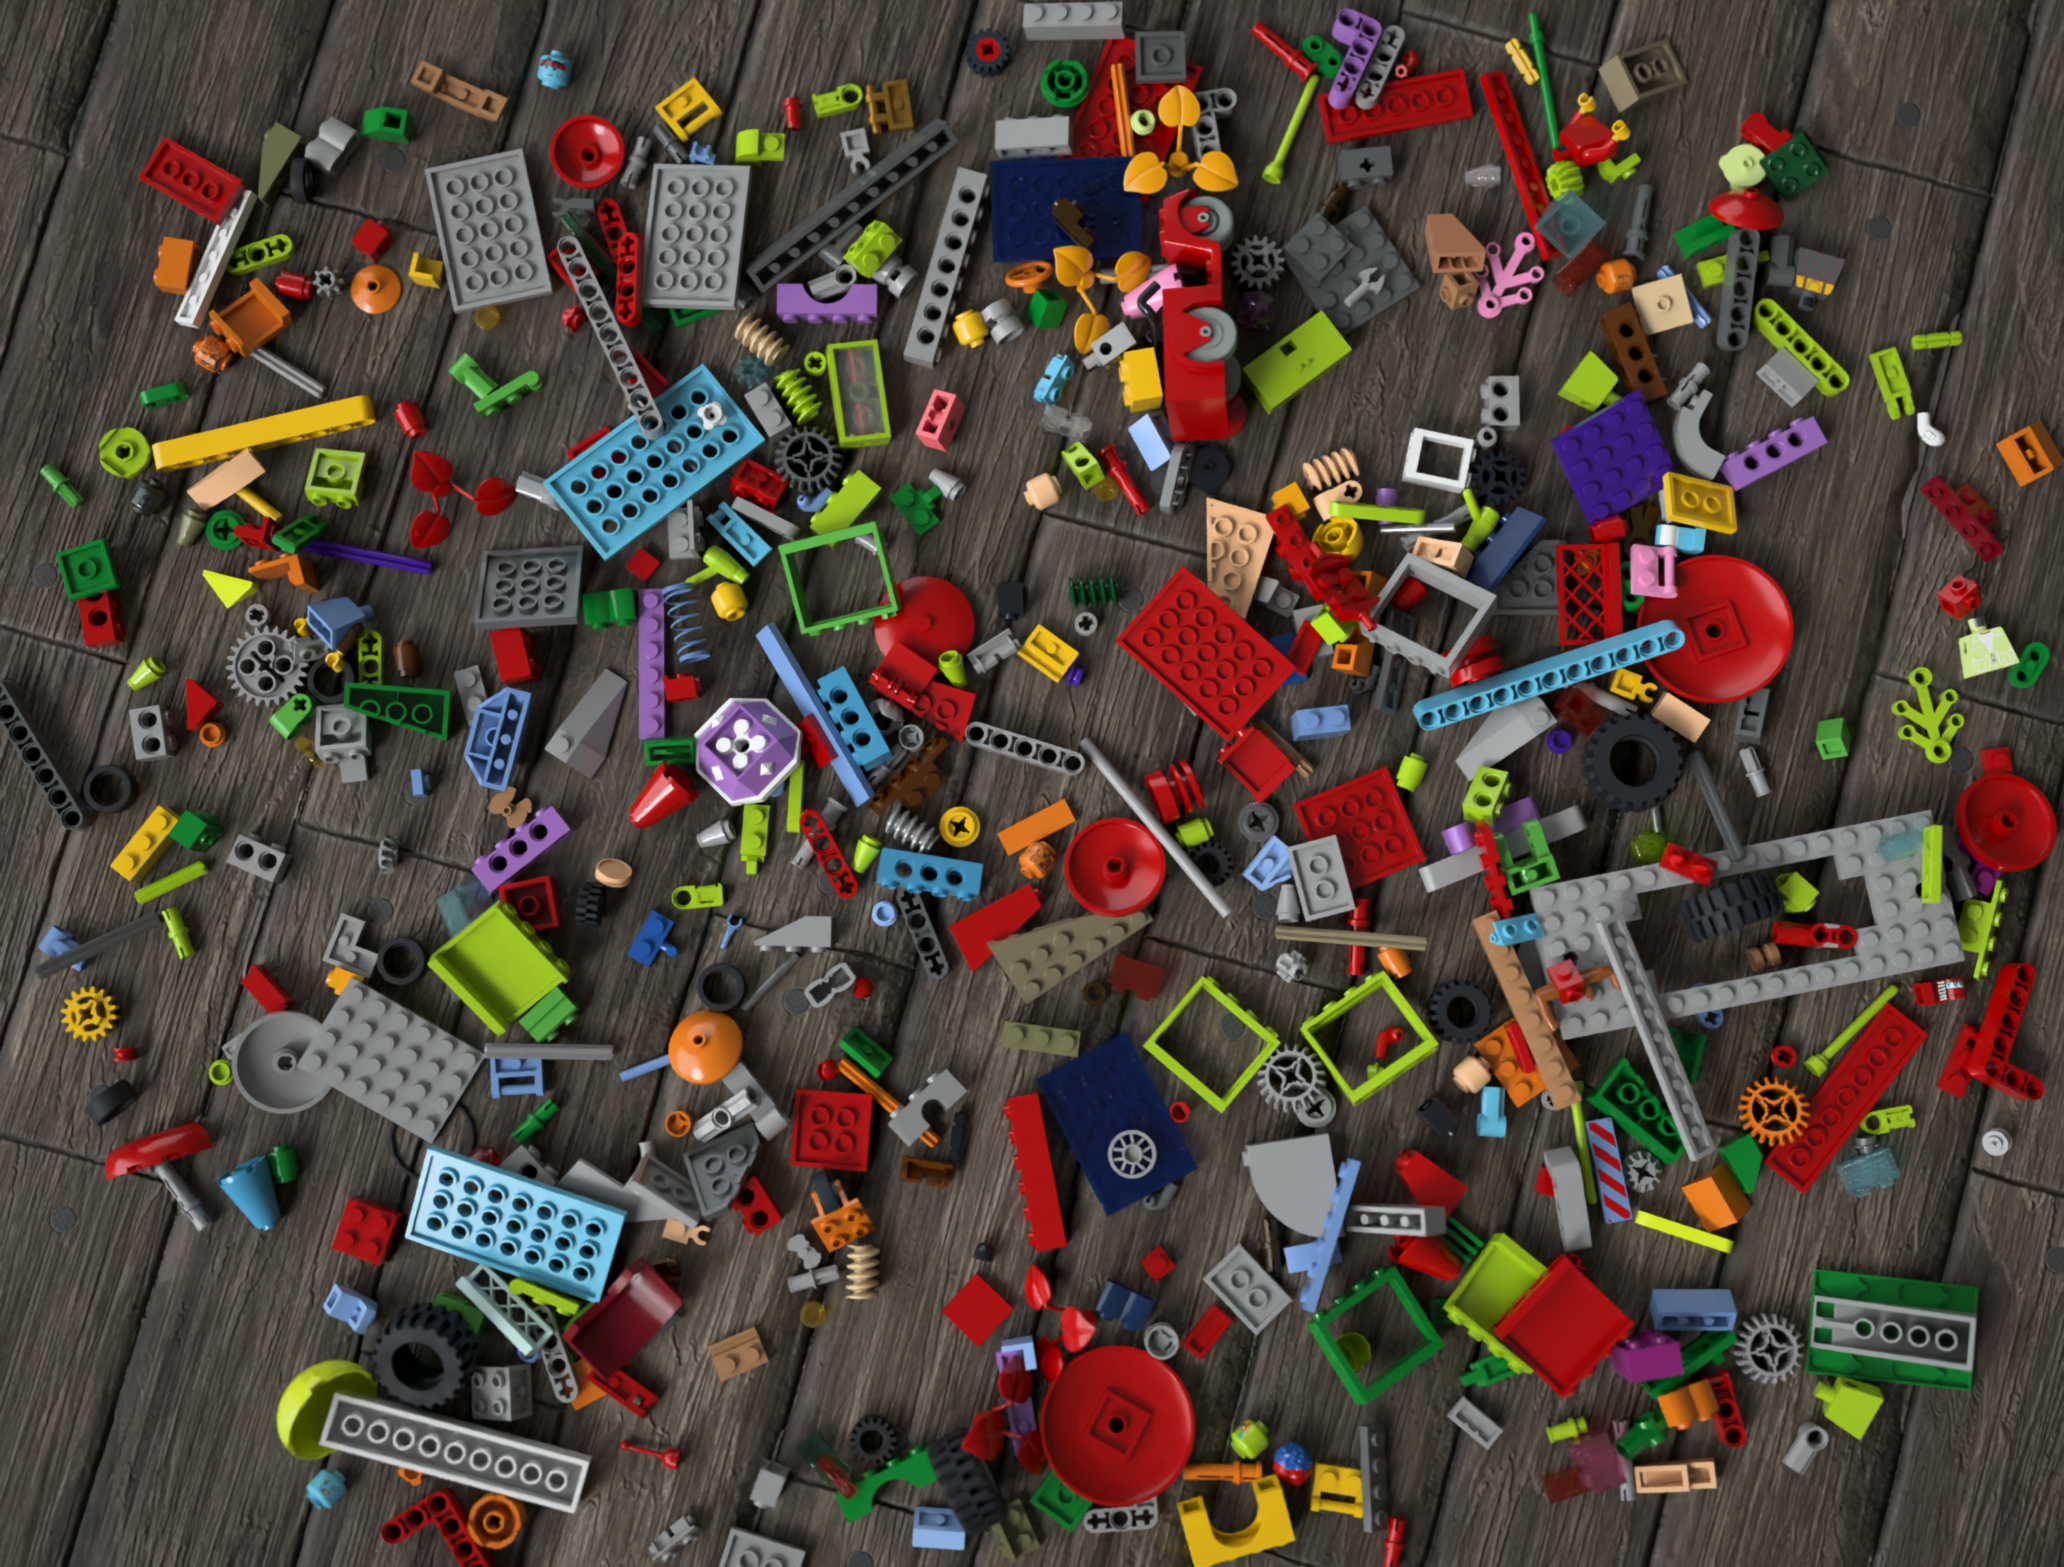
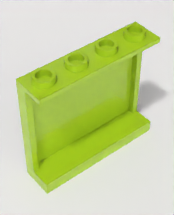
M499 899L432 954L428 962L429 967L498 1037L507 1031L508 1025L558 984L562 981L564 983L568 982L571 973L568 964L562 958L558 959L552 953L551 946L545 940H540L534 934L533 927L528 922H523L517 916L514 907L509 903L505 904L502 899Z
M1494 1233L1447 1300L1443 1309L1449 1313L1447 1315L1449 1319L1458 1325L1463 1324L1469 1329L1468 1334L1477 1341L1483 1340L1488 1344L1489 1347L1487 1349L1499 1358L1501 1356L1509 1362L1507 1364L1508 1367L1518 1374H1532L1534 1370L1525 1364L1490 1328L1547 1268L1504 1233Z

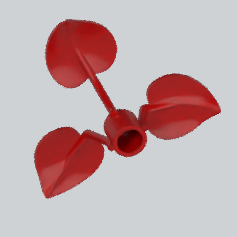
M414 451L410 472L411 483L419 491H432L431 497L434 502L435 513L424 510L415 517L410 530L412 545L414 548L420 549L437 545L446 539L451 526L449 519L446 516L440 515L438 497L447 496L452 488L470 500L477 502L476 509L480 514L493 516L503 512L510 506L517 493L515 491L516 487L502 478H488L478 486L477 496H473L455 485L453 481H449L453 475V468L446 458L432 452Z
M1032 1264L1028 1269L1024 1284V1293L1028 1304L1034 1310H1041L1044 1306L1048 1310L1063 1312L1061 1317L1063 1335L1052 1342L1048 1337H1042L1037 1343L1035 1351L1037 1367L1043 1378L1051 1383L1055 1377L1059 1378L1064 1370V1357L1057 1344L1063 1341L1068 1350L1072 1352L1079 1351L1087 1345L1098 1328L1095 1326L1096 1319L1091 1310L1080 1311L1073 1306L1063 1308L1050 1305L1048 1303L1052 1299L1050 1282L1036 1264Z
M1013 1355L1012 1359L1001 1371L998 1381L1000 1394L1008 1402L998 1407H992L991 1411H979L974 1417V1425L966 1436L961 1448L982 1460H993L998 1456L1002 1448V1437L1000 1434L1018 1439L1023 1443L1017 1451L1020 1465L1027 1472L1040 1475L1045 1472L1048 1466V1461L1042 1448L1040 1430H1031L1026 1438L1004 1430L1005 1420L999 1413V1411L1011 1407L1014 1401L1018 1404H1024L1032 1390L1030 1371L1026 1370L1025 1362L1019 1356Z

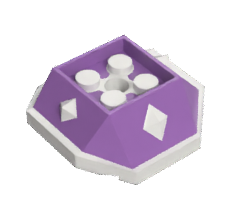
M729 698L694 734L696 771L732 806L764 802L800 765L803 733L768 699ZM750 744L747 751L741 752L744 745Z

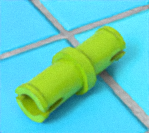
M175 906L161 913L170 931L168 934L169 939H173L179 959H184L196 954L188 936L189 928L184 926L179 908Z

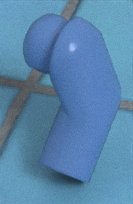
M825 487L817 497L802 494L797 498V504L802 511L818 512L827 505L826 502L833 492Z

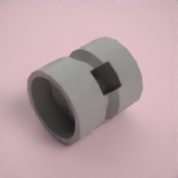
M892 252L873 274L872 278L882 286L888 285V290L898 299H902L916 283L919 273L909 265L903 266V260Z
M1007 298L990 304L981 312L986 326L992 328L991 335L998 346L1014 340L1025 330L1019 317L1013 316L1014 309Z
M1156 1321L1146 1328L1144 1343L1152 1357L1165 1360L1176 1353L1179 1347V1339L1174 1328L1169 1323Z

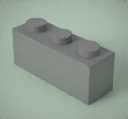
M1061 114L1048 118L1030 116L1028 119H1016L1008 117L1004 120L996 121L995 150L1000 159L1073 155L1074 127L1070 117Z

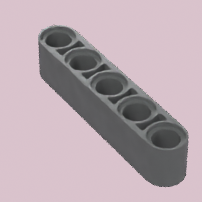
M1738 228L1733 230L1728 238L1717 331V345L1723 351L1741 350L1748 341L1760 234L1756 229ZM1742 233L1747 236L1746 244H1743L1741 241ZM1740 258L1744 261V268L1742 270L1738 266ZM1737 283L1741 287V293L1739 295L1735 292V286ZM1734 308L1738 312V318L1736 321L1732 317V311ZM1731 333L1735 337V343L1733 346L1729 342V336L1731 335Z

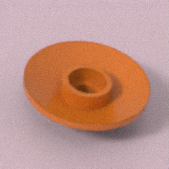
M371 265L361 269L355 275L351 284L353 301L361 310L370 314H382L391 310L397 304L401 295V284L398 277L392 270L381 265ZM376 283L377 289L371 291L370 286Z

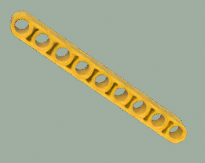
M361 395L159 442L152 445L157 471L171 472L235 457L246 448H249L251 452H256L371 425L376 422L371 396Z

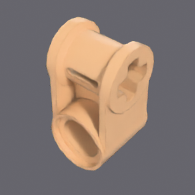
M1349 480L1313 498L1312 501L1325 522L1333 517L1328 514L1330 501L1357 503L1362 496V487L1358 482ZM1347 488L1349 491H1355L1353 499L1351 496L1346 497L1344 495Z

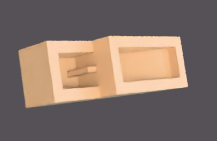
M246 448L232 460L224 462L188 489L187 493L205 511L255 480L265 472V467L250 449Z
M1715 1457L1672 1460L1634 1466L1637 1493L1690 1491V1489L1717 1488L1718 1485Z

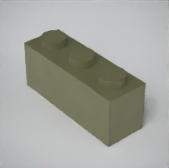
M1005 1021L1001 1047L1078 1057L1081 1031Z

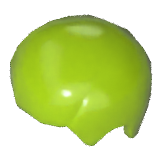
M1351 1332L1335 1339L1354 1372L1361 1371L1371 1359L1370 1344L1366 1338L1357 1332Z

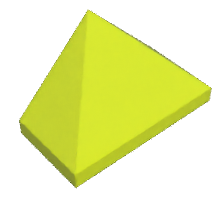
M204 570L202 574L227 609L255 594L260 589L259 585L239 578Z

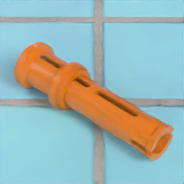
M1236 1460L1233 1464L1186 1463L1183 1469V1480L1233 1481V1483L1239 1485L1240 1482H1251L1262 1478L1261 1461H1257L1256 1464L1240 1463V1461Z

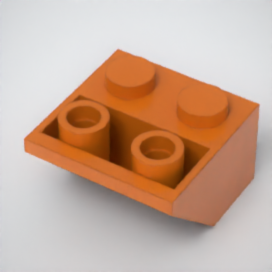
M2041 420L1996 444L2020 487L2064 464V459Z

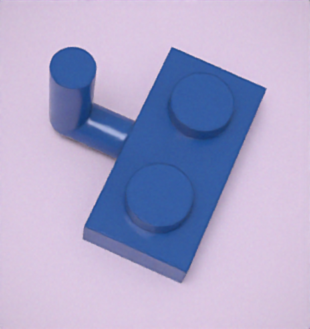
M652 910L627 955L648 967H651L660 950L666 952L670 957H678L680 949L665 941L675 922Z

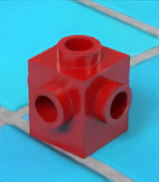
M1961 575L1956 576L1937 593L1941 609L1960 621L1982 602L1979 591L1980 586L1974 580H1968Z

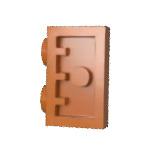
M285 553L280 555L278 560H261L256 562L255 566L248 568L250 574L263 581L288 575L291 584H295L296 587L309 594L319 591L312 563L298 554Z

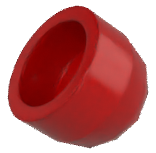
M859 976L853 989V996L868 998L874 990L872 982Z
M833 1059L822 1061L817 1067L818 1077L824 1081L836 1078L839 1075L838 1064Z
M1177 1101L1171 1106L1169 1114L1175 1122L1181 1123L1189 1118L1191 1109L1186 1102ZM1178 1105L1181 1106L1186 1116L1182 1117V1114L1177 1107Z

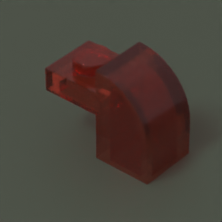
M1568 686L1552 706L1554 712L1562 720L1568 721L1584 737H1589L1604 718L1592 707L1594 701L1577 686Z

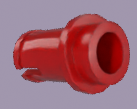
M798 97L786 98L783 104V108L786 109L787 130L789 131L802 129L800 112L802 103Z

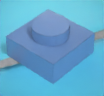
M422 769L411 770L413 795L417 797L429 796V790L432 789L431 776L427 775V771Z

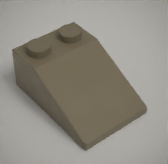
M1667 39L1618 54L1598 69L1619 113L1637 108L1688 83Z

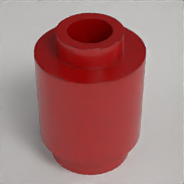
M283 271L281 275L276 277L275 289L278 290L280 296L299 300L312 299L315 291L312 281L315 280L309 279L307 275Z
M406 400L396 406L397 410L394 412V415L405 435H409L411 440L419 438L429 431L427 428L428 423L416 402L411 403L410 400Z
M1619 515L1594 521L1593 525H1589V536L1593 544L1615 542L1625 539V533H1628V525L1624 518L1621 519Z
M1409 576L1401 584L1390 601L1401 612L1411 610L1427 594L1425 590L1427 585L1425 582Z

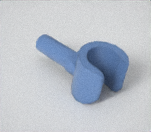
M733 914L727 918L728 929L720 948L725 950L734 932L739 930L743 924L742 918H740L738 925H731L730 921L733 918Z

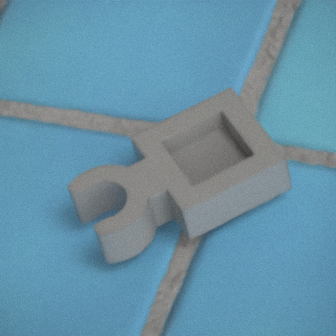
M860 128L840 133L846 160L853 158L851 162L853 175H857L856 167L859 164L865 166L866 172L870 170L869 161L863 157L870 155L865 129Z

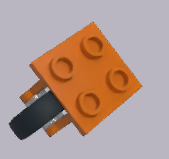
M821 1170L813 1175L816 1191L811 1192V1196L820 1216L810 1221L829 1252L839 1249L876 1230L858 1198L849 1201L839 1179L833 1182L826 1170Z

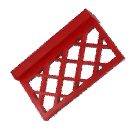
M1619 542L1556 545L1559 646L1590 645L1623 634ZM1564 550H1571L1578 557L1571 566L1563 561ZM1590 550H1600V561L1595 566L1585 558ZM1580 561L1591 569L1583 579L1573 570ZM1569 573L1579 582L1571 592L1564 586V578ZM1593 573L1601 579V586L1596 591L1586 583ZM1581 586L1592 595L1584 604L1574 595ZM1570 598L1580 607L1572 617L1565 611V604ZM1594 598L1602 604V611L1597 616L1587 608ZM1582 611L1593 620L1585 629L1575 621ZM1572 623L1581 634L1575 640H1566V629ZM1595 623L1602 628L1603 639H1594L1588 633ZM1583 636H1585L1588 640H1580V639H1581Z

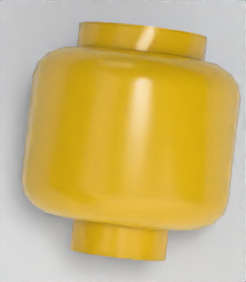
M971 309L955 317L956 321L953 323V329L961 345L970 344L971 348H974L985 342L983 337L989 334V328L986 326L981 312H974Z
M723 582L716 587L711 596L717 615L728 621L741 618L748 607L745 594L738 584Z

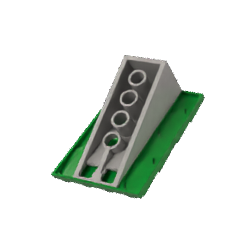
M1814 1269L1806 1373L1971 1391L1979 1287Z

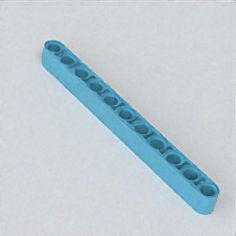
M1663 620L1420 700L1414 705L1413 714L1421 728L1424 730H1434L1677 650L1684 644L1685 635L1675 622ZM1673 632L1670 637L1666 638L1669 633ZM1649 640L1646 645L1642 646L1645 641ZM1625 648L1622 653L1617 654L1619 650ZM1601 656L1599 660L1593 662L1596 657ZM1576 664V666L1573 669L1568 670L1570 666ZM1552 672L1549 677L1544 678L1547 673ZM1528 680L1526 684L1520 686L1523 681ZM1504 688L1502 692L1495 694L1497 690ZM1480 696L1476 701L1471 702L1474 697ZM1455 704L1452 709L1447 710L1450 705ZM1431 712L1429 716L1423 718L1424 714Z

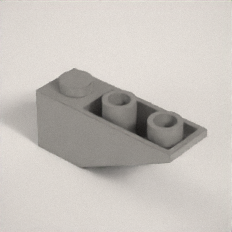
M805 916L754 941V945L760 946V951H775L776 946L786 947V952H801V947H811V952L826 953V948H832L833 917Z

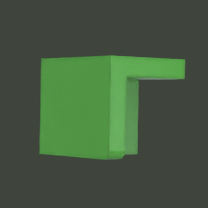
M1844 717L1820 721L1815 742L1823 760L1848 756L1851 734Z

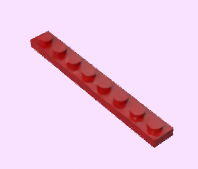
M1505 71L1484 73L1479 79L1542 261L1562 258L1568 253Z

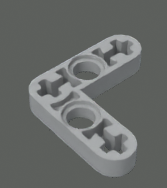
M1157 1496L1131 1506L1091 1507L1083 1516L1084 1527L1091 1533L1152 1528L1158 1521ZM1145 1509H1148L1149 1514H1154L1153 1517H1149V1522H1144L1143 1518H1135L1136 1524H1132L1130 1510H1135V1515H1142ZM1117 1511H1124L1128 1515V1520L1125 1524L1118 1525L1113 1521V1516ZM1104 1512H1109L1111 1526H1106V1520L1098 1521V1526H1093L1092 1522H1087V1519H1091L1094 1513L1097 1514L1098 1518H1106Z

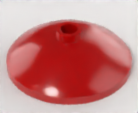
M580 115L567 120L557 129L551 140L550 160L554 170L563 181L576 188L594 189L606 185L617 176L624 163L625 146L619 131L609 121L598 116ZM594 155V159L587 161V156Z
M1755 188L1735 189L1718 194L1710 200L1708 206L1709 212L1717 219L1747 229H1774L1781 226L1785 218L1781 207L1770 197L1760 193Z

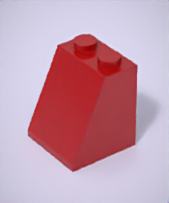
M1410 1148L1407 1151H1401L1395 1160L1397 1165L1394 1170L1413 1203L1421 1206L1445 1207L1446 1220L1468 1188L1419 1152Z

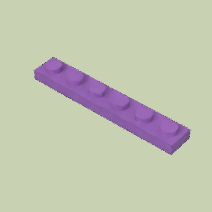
M639 589L640 740L666 738V693L662 677L666 675L665 595H663V589Z

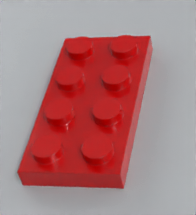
M167 137L163 138L138 177L142 182L219 226L247 185L239 178Z

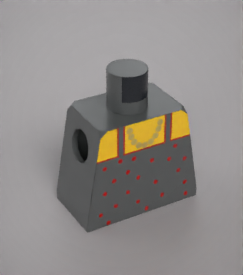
M1799 247L1793 253L1792 265L1795 266V276L1793 284L1789 287L1788 291L1790 294L1800 296L1798 304L1800 310L1812 311L1815 301L1823 302L1829 297L1843 268L1845 259Z

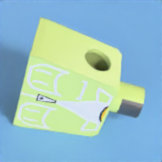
M1983 616L1968 620L1972 634L1959 639L1964 679L2020 663L2001 626L1987 630Z

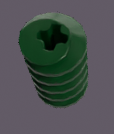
M1119 574L1116 582H1114L1111 575L1107 576L1106 582L1103 581L1101 576H1098L1096 583L1093 582L1091 576H1088L1086 584L1083 583L1081 577L1077 578L1076 584H1073L1070 577L1068 578L1070 602H1072L1075 609H1078L1080 601H1082L1084 608H1088L1090 601L1097 608L1100 600H1102L1105 607H1108L1111 599L1114 605L1118 606L1120 600Z

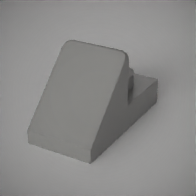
M1260 575L1252 601L1288 619L1300 596L1278 585L1279 581Z

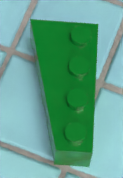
M345 682L343 708L448 741L451 691Z
M1625 1057L1615 1059L1586 1097V1100L1607 1117H1611L1612 1121L1664 1163H1676L1686 1149L1675 1121L1670 1115H1667L1661 1107L1659 1100L1650 1093L1644 1085L1645 1082L1629 1066L1630 1063Z

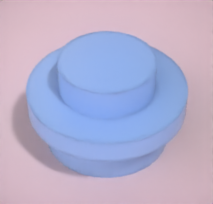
M881 901L872 910L873 920L880 926H890L897 919V909L891 902Z

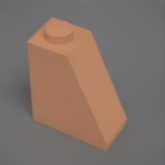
M1427 214L1425 238L1432 272L1483 271L1486 250L1453 214Z

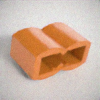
M1708 1379L1694 1382L1657 1397L1668 1426H1677L1679 1430L1693 1426L1692 1420L1698 1418L1699 1422L1713 1418V1412L1720 1409Z

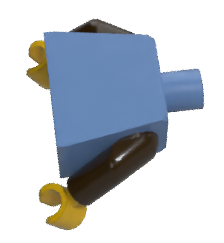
M348 597L330 600L322 599L319 602L308 604L306 618L297 619L294 622V627L301 637L310 636L312 631H314L332 651L337 649L336 653H330L326 656V663L335 672H340L345 666L341 658L344 655L347 656L356 642L365 635L366 621L373 619L374 613L370 605L357 607Z

